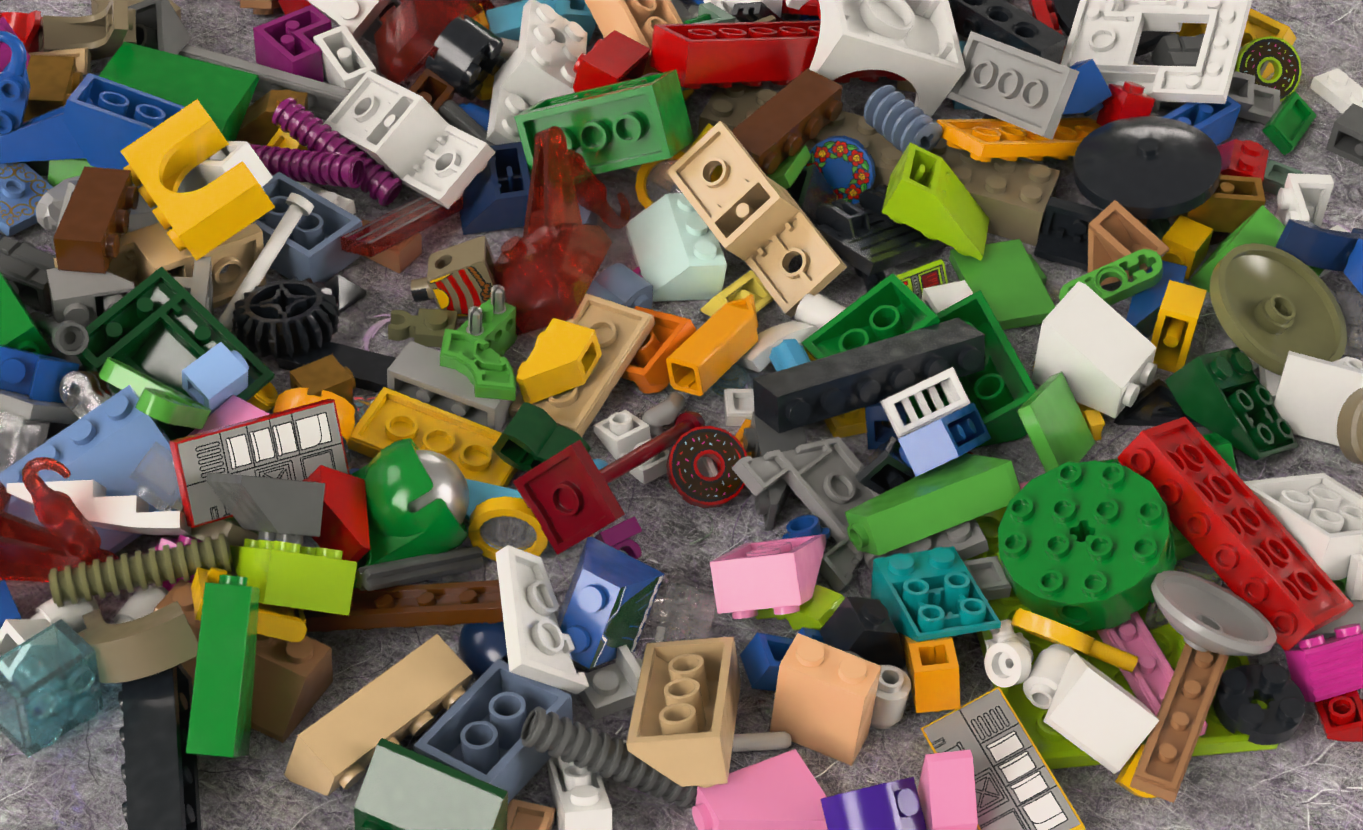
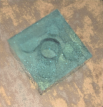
M62 619L0 657V731L28 758L42 748L53 745L59 737L79 724L88 722L99 711L104 709L95 650Z

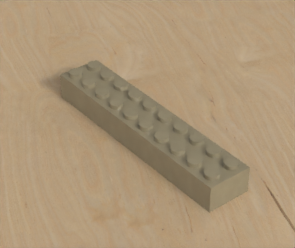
M732 82V87L729 88L717 87L699 116L698 136L708 123L715 126L719 121L726 124L732 131L775 96L777 92L771 89L743 85L741 82ZM843 110L839 117L823 127L814 139H809L802 145H806L810 152L817 143L830 136L845 135L858 140L864 145L868 154H871L875 162L876 177L872 190L879 185L885 184L888 186L890 175L903 155L902 151L894 147L883 135L865 122L864 116ZM941 138L930 152L945 160L989 217L987 233L1012 240L1020 239L1022 243L1036 246L1041 234L1046 207L1050 196L1055 197L1061 171L1049 168L1043 164H1034L1017 159V161H1006L1000 158H992L991 162L977 161L970 157V152L949 147L946 145L947 140Z

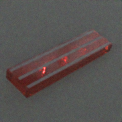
M422 195L340 237L341 249L345 252L373 257L463 209V196L447 209Z

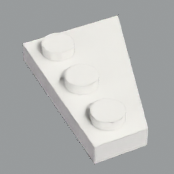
M505 546L496 552L509 672L579 694L587 689L589 684L584 672L576 673L569 654L575 650L570 635L562 634L554 614L559 604L542 559L515 547Z

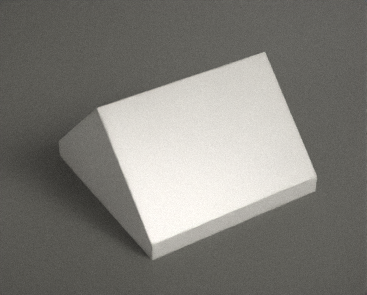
M1074 653L1070 656L1043 722L1115 774L1121 770L1159 722V719L1143 702L1080 655Z

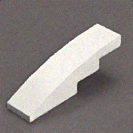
M95 480L7 483V493L63 518L103 529L145 535L191 536V527L187 526L183 512H149V503L139 496H106V487Z

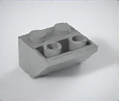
M58 268L46 269L53 318L58 323L70 320L81 324L85 328L135 288L134 282L109 272L103 274L58 270Z

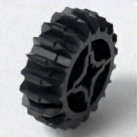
M297 277L291 280L280 278L279 281L272 283L266 281L264 286H255L253 292H245L244 299L234 303L235 310L233 311L232 323L237 339L252 353L258 352L260 357L273 355L275 359H278L282 355H289L291 358L297 353L306 355L309 349H320L322 343L331 341L332 335L338 332V316H340L332 290L326 288L322 282L313 283L311 278L303 281L298 280Z

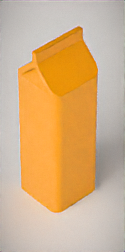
M752 294L744 299L725 303L666 358L672 388L696 396H702L758 342V321L754 296Z

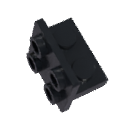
M1050 196L1041 234L1034 250V256L1051 262L1080 268L1088 272V225L1103 210Z

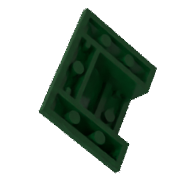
M162 266L85 327L88 332L89 342L85 350L76 355L86 370L100 373L107 357H110L192 398L182 388V370L215 345L222 342L230 352L233 350L238 351L249 366L248 388L238 394L237 397L247 402L275 378V374ZM106 382L107 389L111 391L112 396L121 391V389ZM157 420L170 441L187 437L195 429L167 424Z

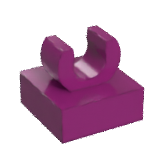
M635 516L600 532L594 537L617 550L625 551L635 559L642 556L640 546L631 540L642 532Z

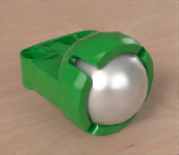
M408 438L398 440L382 449L369 464L351 474L365 480L370 550L357 562L356 571L359 567L426 554L445 553L460 546L467 538L468 530L463 520L469 506L468 485L459 467L446 456L430 450H420L415 442ZM355 576V581H354V587H353V588H357L356 585H355L356 582H357L356 576Z

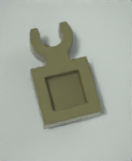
M419 308L417 316L411 315L404 310H392L391 324H388V339L402 341L411 337L418 344L441 348L445 329L456 330L458 311Z

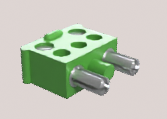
M494 285L491 288V298L481 304L480 308L478 306L470 307L468 310V320L457 330L475 335L489 342L490 348L501 357L504 356L505 352L515 343L518 337L516 335V307L505 302V288L501 285Z

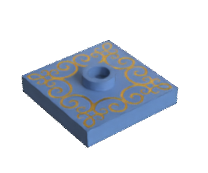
M24 162L0 164V231L7 237L37 223L35 209L38 201L48 190L53 188Z

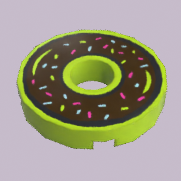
M1269 36L1254 39L1243 46L1238 53L1235 71L1254 75L1255 84L1280 90L1281 102L1286 96L1294 92L1299 85L1302 68L1300 57L1291 44L1284 39ZM1265 61L1271 62L1274 66V75L1269 80L1264 79L1260 74V67Z

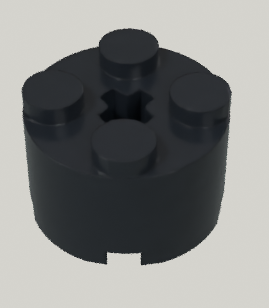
M464 15V20L457 17L445 27L433 46L439 50L434 59L428 55L425 69L428 68L453 86L455 93L460 97H466L471 101L480 93L483 86L482 82L489 74L495 75L503 65L504 58L500 56L503 46L502 39L468 15Z

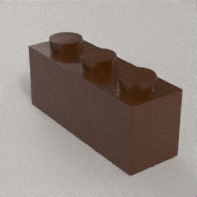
M84 166L53 237L58 270L106 274L112 258H117L119 254L121 235L126 234L128 231L131 210H136L138 206L139 192L138 187L133 186L131 170Z

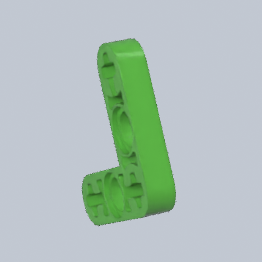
M1151 249L1133 252L1069 281L1061 288L1059 301L1079 281L1086 284L1111 306L1159 283L1163 276L1161 256ZM1145 263L1147 267H1152V272L1146 273L1143 269L1139 270V265ZM1126 270L1129 271V277L1132 276V282H1128ZM1108 277H1116L1122 282L1120 288L1114 291L1104 290L1100 285Z
M107 357L98 375L102 380L121 390L130 385L140 397L135 408L167 424L203 429L212 411L192 398L110 357Z

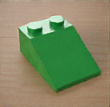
M892 273L805 339L802 345L817 360L941 322L938 315Z

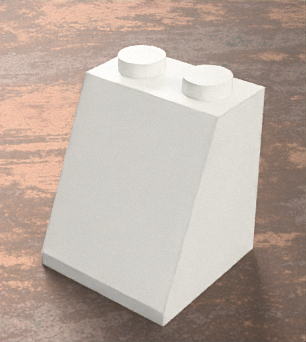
M1078 281L1042 321L1031 381L1042 385L1050 376L1063 372L1077 402L1116 418L1125 406L1131 407L1134 404L1140 388L1143 385L1149 386L1157 371V365L1153 363L1156 346L1086 284Z

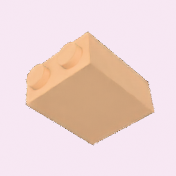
M797 633L779 665L770 732L785 731L791 735L792 742L852 766L869 734L882 666Z

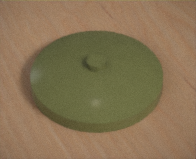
M1256 243L1244 244L1233 248L1217 263L1210 278V296L1214 311L1227 335L1250 359L1280 376L1282 375L1289 351L1330 362L1341 359L1347 345V328L1343 313L1327 285L1305 263L1281 249Z

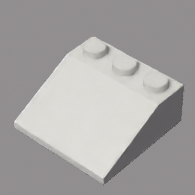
M1324 473L1243 481L1332 581L1347 577L1351 555H1363V497Z

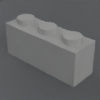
M409 341L387 369V388L497 431H500L510 417L508 409L513 403L512 400L475 397L474 386L467 376L455 369L440 366V351Z

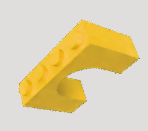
M198 99L120 151L129 163L123 169L131 170L133 184L137 187L143 184V186L138 188L140 195L150 208L158 206L152 210L157 220L165 230L172 227L171 230L166 232L180 252L187 248L196 261L275 208L243 161L198 190L177 193L182 180L193 168L229 145Z

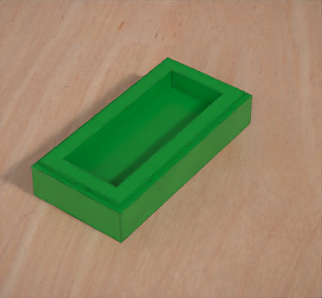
M1294 91L1286 96L1262 131L1285 156L1296 147L1316 118V114L1299 94Z

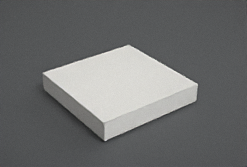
M1289 351L1273 404L1281 418L1289 423L1293 434L1339 446L1337 439L1339 413L1347 398L1353 392L1363 387V370Z

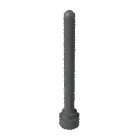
M39 312L30 313L39 330L52 337L53 345L60 352L66 355H77L87 347L89 342L88 332L81 324L70 320L58 323Z

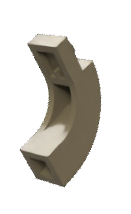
M110 0L106 9L88 16L63 17L43 15L38 29L39 52L88 47L91 53V60L114 56L124 41L133 44L137 43L136 10L128 8V0Z
M178 601L144 617L120 624L106 623L98 608L82 616L87 629L70 636L89 676L99 683H122L148 677L196 657L198 650L197 639Z

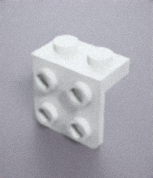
M1288 173L1284 188H1280L1278 191V209L1275 217L1285 226L1289 219L1312 222L1321 227L1334 186L1331 175Z

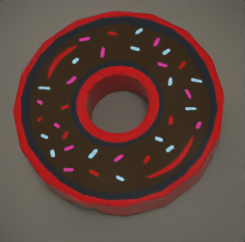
M714 426L695 427L681 435L669 452L666 465L669 482L673 489H676L678 494L682 496V499L690 505L705 509L721 507L734 499L745 485L732 470V467L741 458L746 457L747 452L739 439L725 429ZM702 457L713 459L718 466L717 475L714 477L703 476L697 467L698 460Z

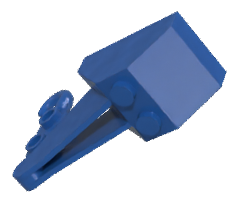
M0 31V41L9 45L12 51L11 61L0 73V164L86 158L90 166L123 169L129 163L120 152L122 149L185 108V106L88 73L69 96L66 105L23 122L31 89L26 69L27 51L23 42L16 35L7 31Z

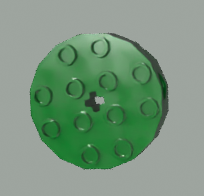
M1096 460L1079 463L1066 462L1031 479L1009 501L998 527L999 557L1012 590L1021 604L1030 609L1032 613L1080 632L1110 629L1131 620L1130 614L1141 610L1149 601L1152 604L1155 602L1151 584L1156 575L1163 571H1174L1177 563L1174 533L1167 505L1152 482L1130 468L1117 463H1106Z

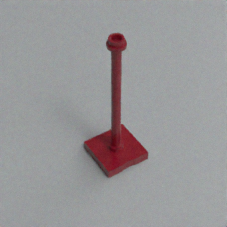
M683 412L676 418L675 426L598 470L581 440H578L520 476L513 483L528 508L532 510L541 525L543 533L558 555L625 515L610 490L609 483L670 448L681 435L689 430L705 426V421L697 412Z

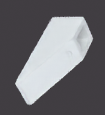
M561 756L557 758L551 757L547 761L553 804L554 808H556L558 830H613L612 807L599 771L592 773L587 770L586 766L579 768L574 765L573 761L570 763L562 761Z

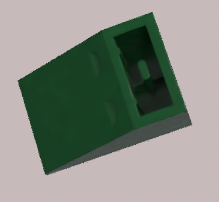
M1238 347L1199 355L1164 380L1184 414L1213 433L1216 432L1227 439L1234 447L1254 460L1293 450L1299 446L1293 437L1291 426L1286 420L1281 418L1275 408L1271 393L1266 387L1261 385L1252 370L1253 367L1250 359Z

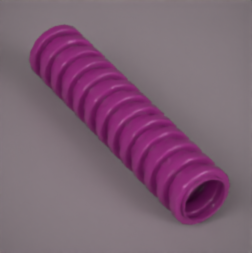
M292 97L283 100L277 106L273 113L272 123L275 126L281 125L283 132H290L291 138H299V144L302 146L308 145L307 149L309 151L360 156L365 164V177L360 189L364 193L370 192L369 196L373 200L379 199V205H389L398 196L402 188V180L400 178L394 179L392 172H384L385 168L383 165H375L376 160L371 157L367 159V153L364 151L358 152V146L355 144L349 145L347 138H340L341 135L338 131H332L331 126L328 124L323 125V120L319 117L314 118L313 112L309 110L305 112V106L297 104L296 100Z
M249 144L272 176L280 172L296 182L328 184L330 186L353 189L360 187L365 177L364 161L357 155L350 156L348 154L311 152L309 150L301 151L285 147Z

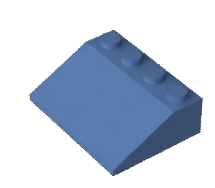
M130 385L0 473V509L48 580L51 568L57 567L58 571H62L64 566L71 564L72 568H77L79 562H85L86 565L93 564L92 561L94 559H99L100 562H103L108 556H112L142 534L103 529L57 516L7 493V483L95 480L106 487V496H139L149 503V512L177 511L183 507L169 444L170 440L157 419L135 408L140 397Z

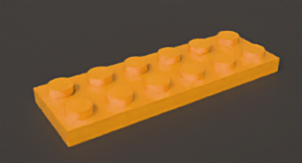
M1061 118L1051 140L1000 119H947L936 121L942 126L943 133L941 138L947 140L946 145L955 149L966 150L970 152L972 159L981 162H991L992 158L1017 161L1018 157L1042 161L1045 156L1059 160H1068L1069 156H1075V152L1082 140L1092 131L1101 127L1091 118Z

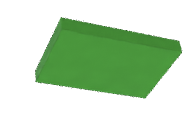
M1020 239L985 244L984 256L981 261L972 256H964L955 249L950 250L949 260L959 280H965L973 294L981 290L1003 330L1042 324V321L1055 308Z
M1063 372L1050 376L1018 409V415L1045 472L1066 462L1079 463L1096 443Z

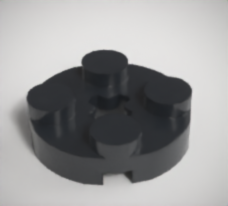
M1269 663L1265 666L1242 665L1225 670L1215 694L1213 707L1220 723L1231 733L1234 734L1237 729L1241 733L1249 735V742L1259 745H1275L1289 740L1295 734L1296 729L1303 720L1306 703L1300 688L1293 680L1288 678L1287 670L1281 665ZM1260 700L1268 705L1267 709H1262L1259 704H1253L1251 701Z

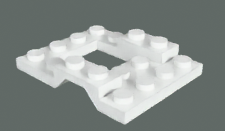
M1080 0L1061 65L1070 67L1076 62L1093 59L1107 86L1109 83L1123 86L1125 81L1144 86L1143 93L1156 99L1152 110H1159L1161 101L1225 104L1252 0ZM1182 23L1207 24L1196 67L1132 65L1142 31L1180 32Z

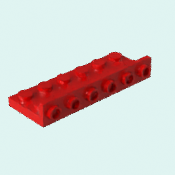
M1186 417L1141 431L1118 456V461L1122 466L1130 468L1152 482L1167 505L1170 521L1233 593L1252 605L1270 622L1276 632V642L1284 651L1291 650L1306 635L1341 618L1354 607L1353 603Z

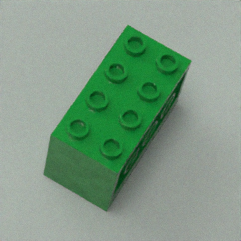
M676 69L545 99L514 116L534 188L669 159L695 140Z

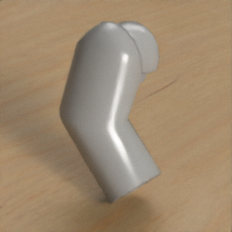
M672 392L664 401L644 412L641 420L649 425L651 437L654 438L663 433V426L672 423L685 406V398L682 394Z

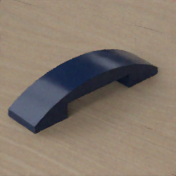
M1289 219L1275 247L1293 255L1306 265L1343 272L1358 238L1363 239V229L1353 228L1351 233L1327 230L1318 227L1312 222Z

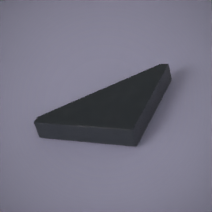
M1157 379L1138 394L1134 404L1131 407L1125 406L1114 419V423L1117 425L1158 426L1186 417L1194 427L1202 426L1184 414L1167 384L1160 379Z

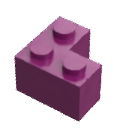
M309 5L254 27L256 63L324 82L322 50L314 43L313 36L331 30L332 21L316 7Z

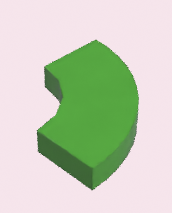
M445 329L440 352V366L455 369L467 376L474 386L475 397L515 401L516 378L507 358L501 357L490 348L489 342L475 335L458 330Z

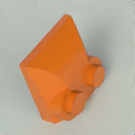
M635 306L634 309L654 315L656 324L621 378L634 381L642 393H658L663 391L670 383L666 358L697 329L688 318Z

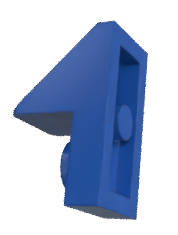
M0 345V389L28 395L31 400L70 404L78 374L75 371L79 370L80 363Z

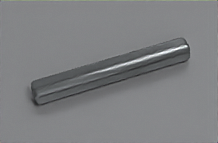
M468 546L445 553L426 554L359 567L355 574L357 578L355 585L360 591H374L477 570L484 564L481 558L483 551L478 546Z

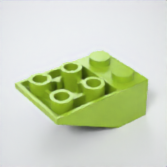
M910 142L890 175L882 213L888 215L891 220L898 224H906L920 231L931 240H939L953 247L958 253L964 256H972L981 261L984 256L989 217L943 158Z
M245 538L243 547L230 546L237 576L248 577L247 586L260 589L259 603L349 616L357 562L342 560L343 551L320 547L301 546V544Z

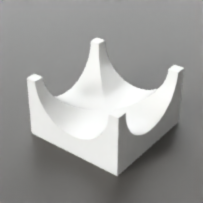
M786 0V6L799 10L810 0ZM818 0L821 10L820 33L809 69L832 81L845 74L861 70L893 72L904 77L913 85L916 90L914 106H918L923 110L924 114L932 117L966 71L949 0Z

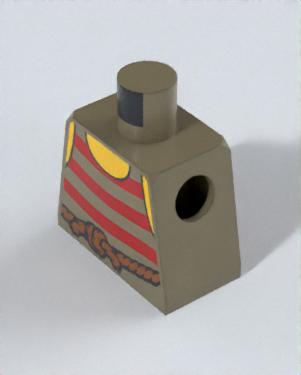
M480 236L432 253L428 260L427 277L411 280V292L415 302L435 299L440 310L458 311V318H467L470 307L478 306L480 308L481 304L490 299L491 288L494 285H501L505 288L506 302V287L486 236Z

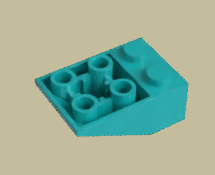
M954 546L936 547L932 550L907 554L898 553L888 557L873 559L871 599L880 600L886 607L897 632L916 642L1001 628L1000 620Z

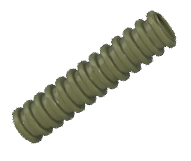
M221 533L218 534V539L212 540L211 536H206L204 542L198 543L197 539H191V544L189 545L177 542V547L170 548L169 544L163 545V550L156 551L155 547L149 548V553L142 554L141 550L135 551V556L128 557L127 553L121 554V559L115 560L113 556H108L106 562L94 559L91 565L79 562L77 568H72L71 564L65 565L62 571H58L57 567L51 568L48 578L53 602L59 608L64 607L66 601H71L72 605L78 604L81 598H85L86 602L93 600V596L99 595L100 599L107 597V593L113 592L114 596H117L124 589H127L128 593H132L135 591V587L141 586L142 590H146L149 588V584L155 583L156 587H161L163 581L169 580L170 584H175L177 579L182 577L184 581H190V576L195 575L197 567L208 570L214 567L225 569L227 573L232 572L234 565L228 537Z

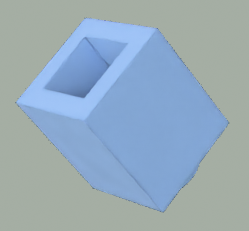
M220 342L182 370V388L193 400L211 409V415L232 395L237 396L248 388L249 366L238 351L233 350L230 352Z

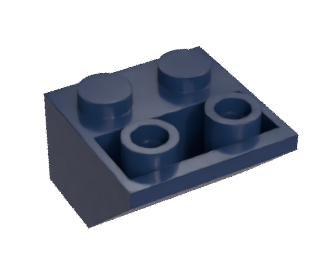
M521 142L490 146L495 151V154L487 162L485 169L475 176L465 188L463 195L458 199L463 235L528 226L529 213L534 212L535 209L527 161Z

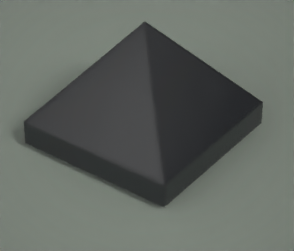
M340 274L324 283L326 288L332 290L336 303H338L339 313H342L367 295L366 290Z

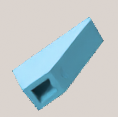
M528 0L487 10L486 18L489 23V30L500 38L519 40L523 6ZM537 0L541 4L544 3L552 7L557 14L568 21L578 23L584 31L588 32L587 45H589L596 21L584 0Z

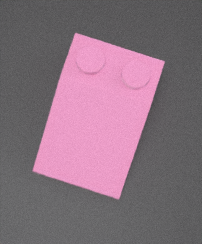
M825 534L744 543L711 561L710 568L717 614L732 612L733 619H744L757 616L759 609L773 608L775 615L800 611L799 605L804 604L813 596L826 546Z

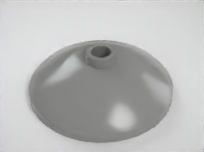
M1169 570L1158 573L1151 584L1154 600L1164 617L1184 637V641L1198 651H1211L1227 656H1256L1269 652L1276 642L1277 636L1273 626L1257 609L1236 594L1209 580L1189 573Z

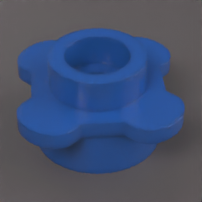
M803 515L791 520L787 524L786 529L788 533L784 534L782 539L825 534L827 539L830 537L831 532L829 528H821L818 517Z

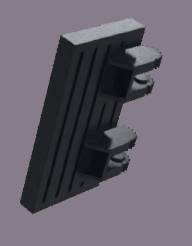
M885 184L877 186L874 190L867 189L861 192V195H859L860 199L858 200L860 201L861 208L863 207L864 210L851 202H846L842 198L834 200V202H831V205L829 203L820 205L815 214L817 216L816 219L821 223V225L816 227L836 254L868 276L949 246L939 240H931L920 231L906 224H898L891 220L888 215L883 214L882 209L888 187Z

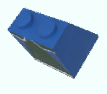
M592 536L588 537L557 618L562 634H569L574 644L575 650L569 653L571 659L591 669L616 659L617 647L627 645L631 653L634 652L663 580L664 573Z

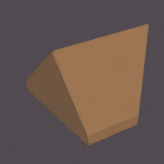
M1116 200L1088 225V273L1138 250L1151 249L1157 252L1161 258L1169 251V247ZM1145 263L1139 265V270L1143 269L1145 272L1151 268L1147 267ZM1126 270L1128 279L1132 278V276L1129 277V271ZM1108 277L1101 282L1100 286L1119 282L1120 279Z

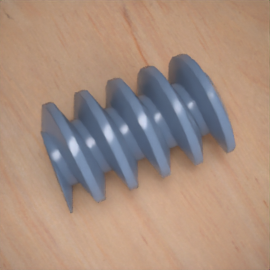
M892 85L878 88L866 102L864 108L865 122L879 134L883 135L887 141L892 143L902 153H904L910 142L930 152L941 139L943 133L942 126L937 122H933V118L924 114L923 110L918 106L915 107L911 100L905 99V95L900 91H896V88Z

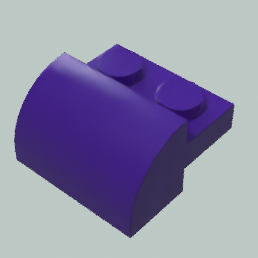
M914 776L820 799L828 830H927Z

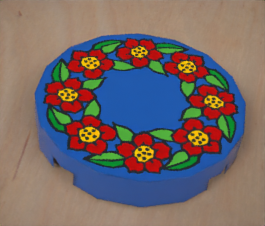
M845 135L830 136L817 143L810 150L811 157L805 167L816 164L837 195L836 200L843 198L846 202L856 204L860 202L858 199H860L859 195H861V192L872 189L876 177L875 162L871 154H868L864 145L858 140Z

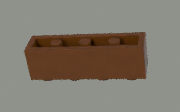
M807 68L734 128L732 133L765 175H771L786 158L794 156L803 144L809 139H814L823 127L839 117L843 108V103L841 102L843 86Z

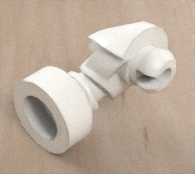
M1006 619L1000 621L1001 628L990 630L993 639L984 641L987 649L984 658L985 671L988 678L999 687H1011L1023 683L1030 675L1031 663L1034 659L1029 641L1023 637L1021 632L1014 633V626L1011 625L1012 621Z

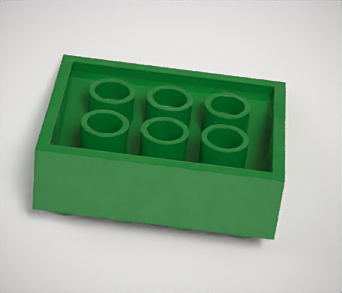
M125 41L98 75L99 77L185 107L198 99L226 141L236 140L259 81V76L256 74Z
M979 290L937 313L941 323L959 318L985 334V370L959 378L970 404L974 402L991 439L975 448L1014 441L1028 435L1018 415V409L1037 390L984 295ZM935 385L944 406L949 405L941 385ZM927 389L923 390L922 394L931 412L937 411ZM914 395L910 396L909 400L918 418L924 417Z

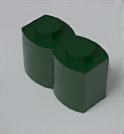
M524 402L492 449L503 461L527 473L578 440H581L588 453L591 447L577 432L557 425L545 410Z

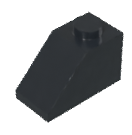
M891 436L885 443L881 444L874 453L862 462L855 476L859 483L879 495L916 477L912 468L907 466L900 457L899 448L901 445L898 439Z
M847 596L819 631L825 644L842 651H852L861 658L878 665H892L901 670L906 666L898 632L889 617L886 607L878 599Z

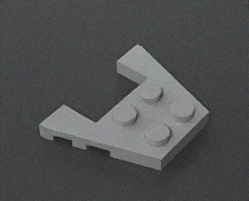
M840 437L798 445L794 450L784 452L780 450L770 451L764 456L751 458V456L741 458L732 467V470L755 497L782 478L813 515L818 517L822 527L830 529L831 536L838 544L823 555L819 572L836 592H840L850 583L853 577L851 574L865 553L858 551L849 539L847 533L849 524L845 512L879 495L859 483L855 477L862 463Z

